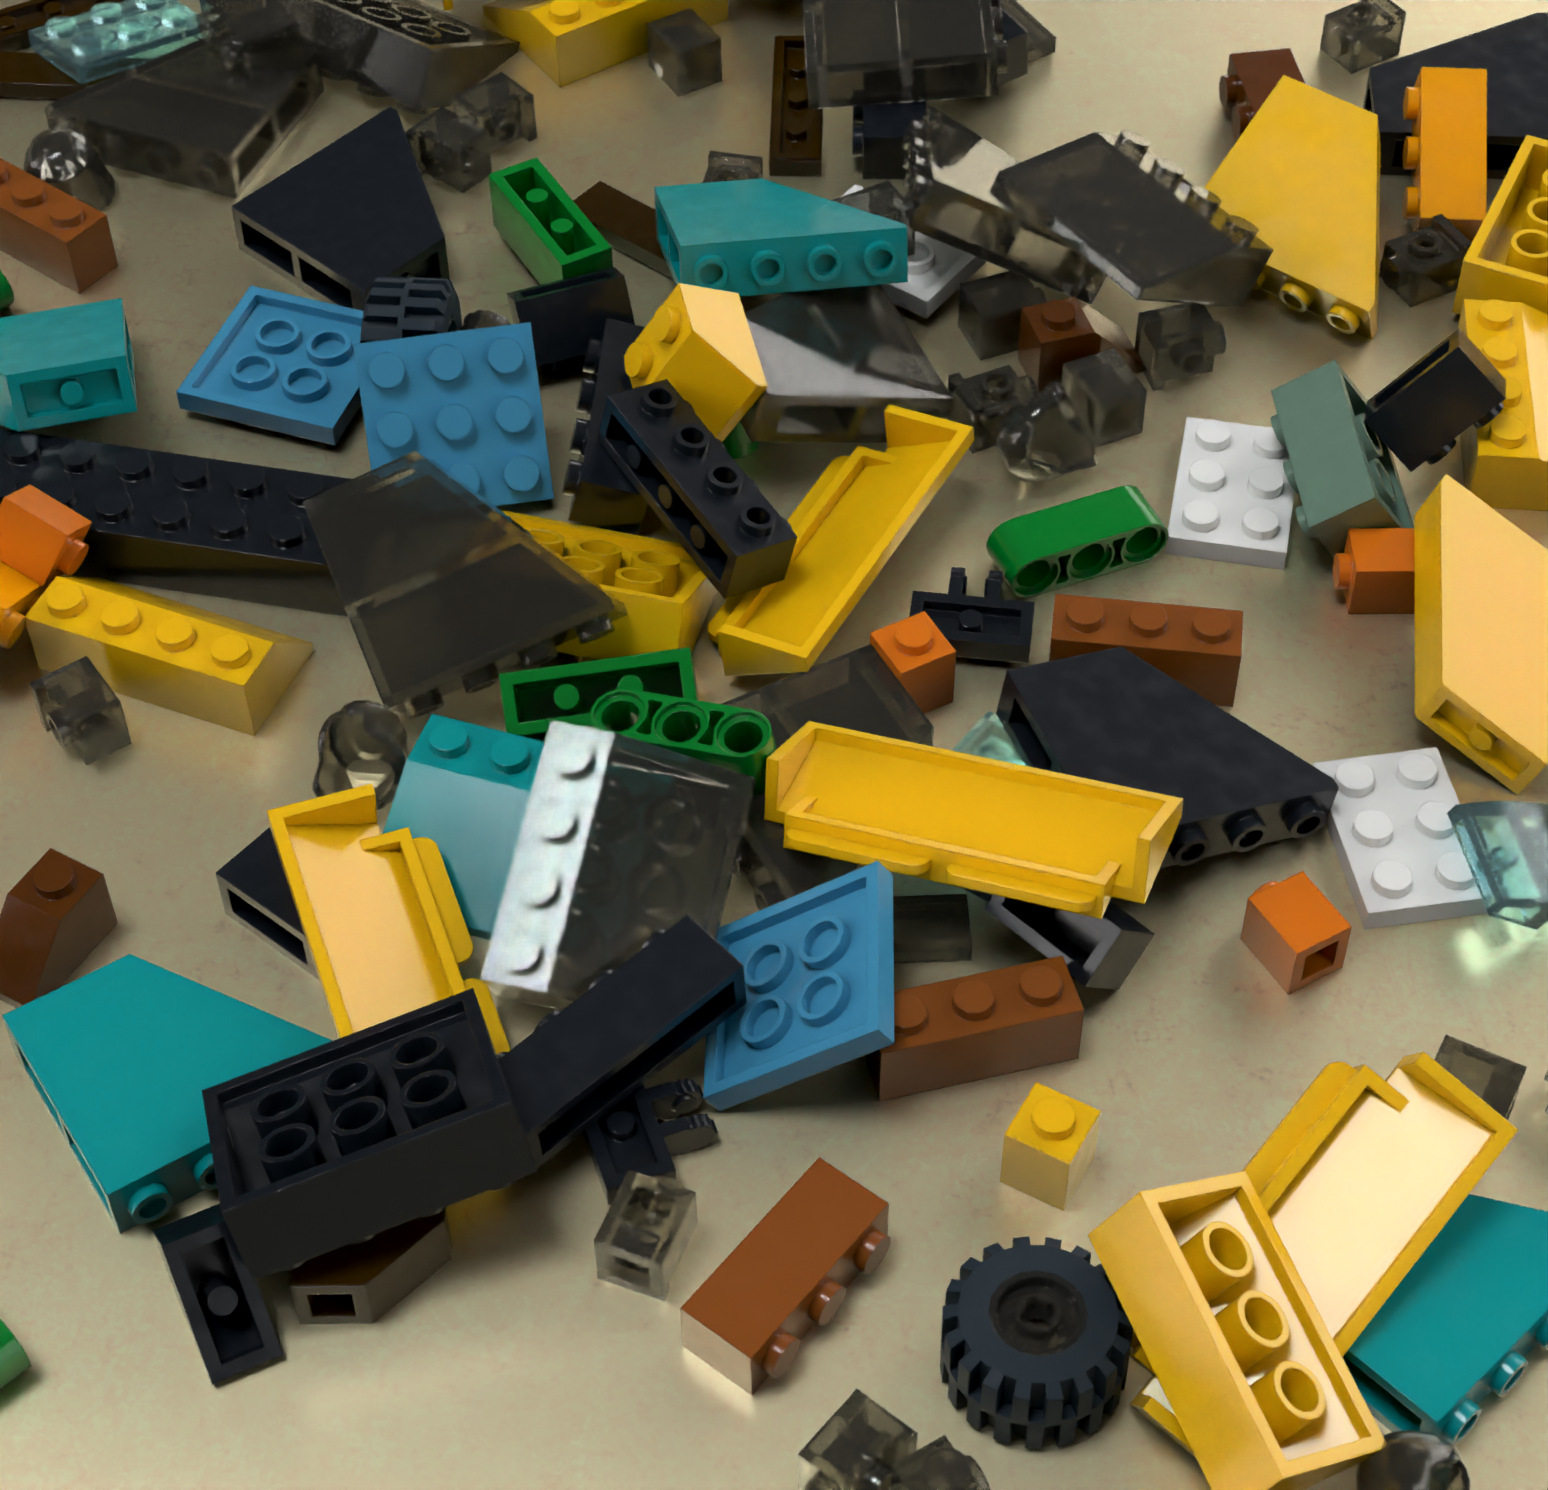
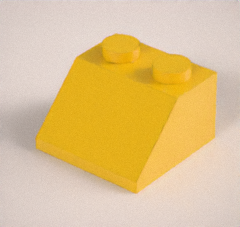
M678 283L623 356L625 371L630 378L632 388L667 379L681 397L691 404L696 415L715 438L721 442L725 440L768 387L739 293Z

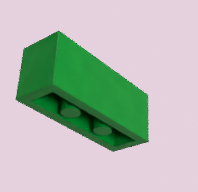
M537 157L488 174L494 227L540 285L613 267L612 247Z
M690 647L499 674L506 732L531 739L594 731L590 718L592 706L606 692L616 689H632L699 701L693 654Z

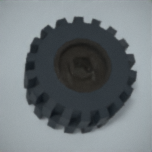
M1029 1236L1013 1238L1012 1248L1004 1250L998 1242L983 1248V1262L970 1257L960 1267V1279H951L946 1290L945 1305L942 1310L940 1372L942 1383H949L948 1398L955 1409L967 1406L966 1421L978 1431L988 1424L994 1427L993 1439L1008 1445L1012 1436L1026 1438L1025 1448L1042 1449L1043 1439L1054 1438L1059 1447L1074 1443L1075 1430L1078 1428L1087 1435L1093 1433L1101 1427L1102 1413L1111 1416L1119 1405L1121 1390L1125 1389L1133 1327L1102 1264L1097 1266L1090 1264L1091 1252L1079 1246H1076L1072 1252L1061 1249V1240L1045 1237V1245H1031Z

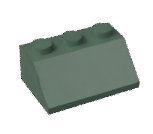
M1336 360L1271 390L1277 414L1271 417V424L1279 442L1288 451L1290 459L1283 462V468L1291 487L1300 495L1302 505L1296 507L1295 511L1298 522L1309 540L1318 538L1327 550L1335 556L1336 553H1344L1348 529L1414 528L1392 451L1364 422L1367 400Z

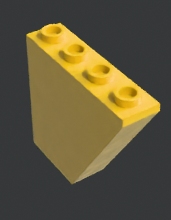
M1283 75L1178 224L1186 255L1201 267L1212 268L1214 266L1231 274L1238 283L1248 289L1258 290L1261 288L1278 296L1284 304L1299 312L1308 310L1324 317L1334 328L1343 333L1354 334L1356 332L1373 340L1378 332L1381 143L1378 115Z
M1446 474L1414 515L1415 717L1518 795L1548 764V550Z

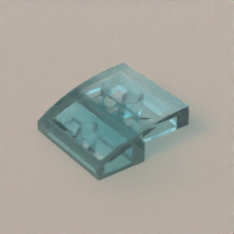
M1485 801L1455 805L1447 814L1488 915L1538 930L1548 921V804L1524 801Z

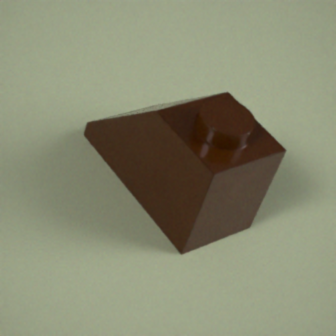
M1075 296L1021 308L1018 360L1037 395L1141 373L1143 371V362L1124 329Z
M50 848L9 891L0 914L1 1001L19 1008L60 988L118 924L103 873Z

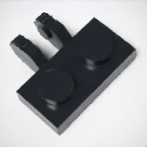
M961 567L951 568L948 594L913 591L909 617L925 611L956 650L957 657L1029 663L1035 602L1001 599L1003 571H989V577L985 580L984 597L966 596L968 577L965 575V568Z
M678 1079L677 1082L671 1081L646 1089L643 1084L583 1132L608 1205L677 1185L676 1169L670 1154L680 1156L690 1153L694 1149L699 1150L702 1147H707V1144L713 1143L712 1140L718 1131L714 1121L710 1119L707 1113L677 1118L681 1114L686 1115L688 1112H693L694 1109L699 1108L703 1099L701 1087L697 1085L694 1079ZM657 1119L664 1120L666 1122L658 1123Z

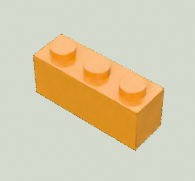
M1421 67L1414 87H1406L1404 94L1403 117L1404 120H1412V137L1406 136L1403 169H1411L1412 172L1411 187H1405L1403 194L1402 216L1403 219L1411 220V239L1473 241L1487 214V69Z

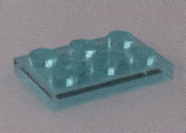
M126 0L119 3H100L93 6L90 12L74 17H55L48 20L45 26L28 31L31 50L80 84L214 42L212 23L177 0Z

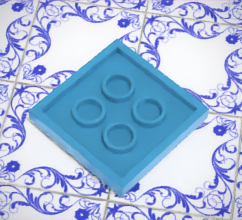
M250 286L176 391L180 409L336 445L362 405L353 344L360 343L363 311Z
M531 322L353 344L372 480L377 483L402 486L406 518L554 499Z
M875 861L710 932L714 939L744 965L747 999L745 1005L706 1035L703 1098L717 1110H725L894 1044L893 874L879 861Z

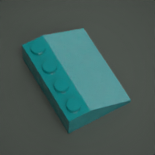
M431 714L406 760L382 834L409 827L413 839L426 837L432 839L437 844L469 935L606 971L611 969L677 825L674 774Z

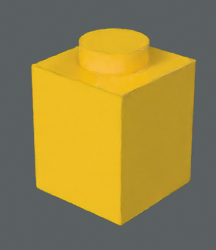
M1035 1082L1004 1134L1000 1182L1064 1211L1095 1158L1101 1111Z

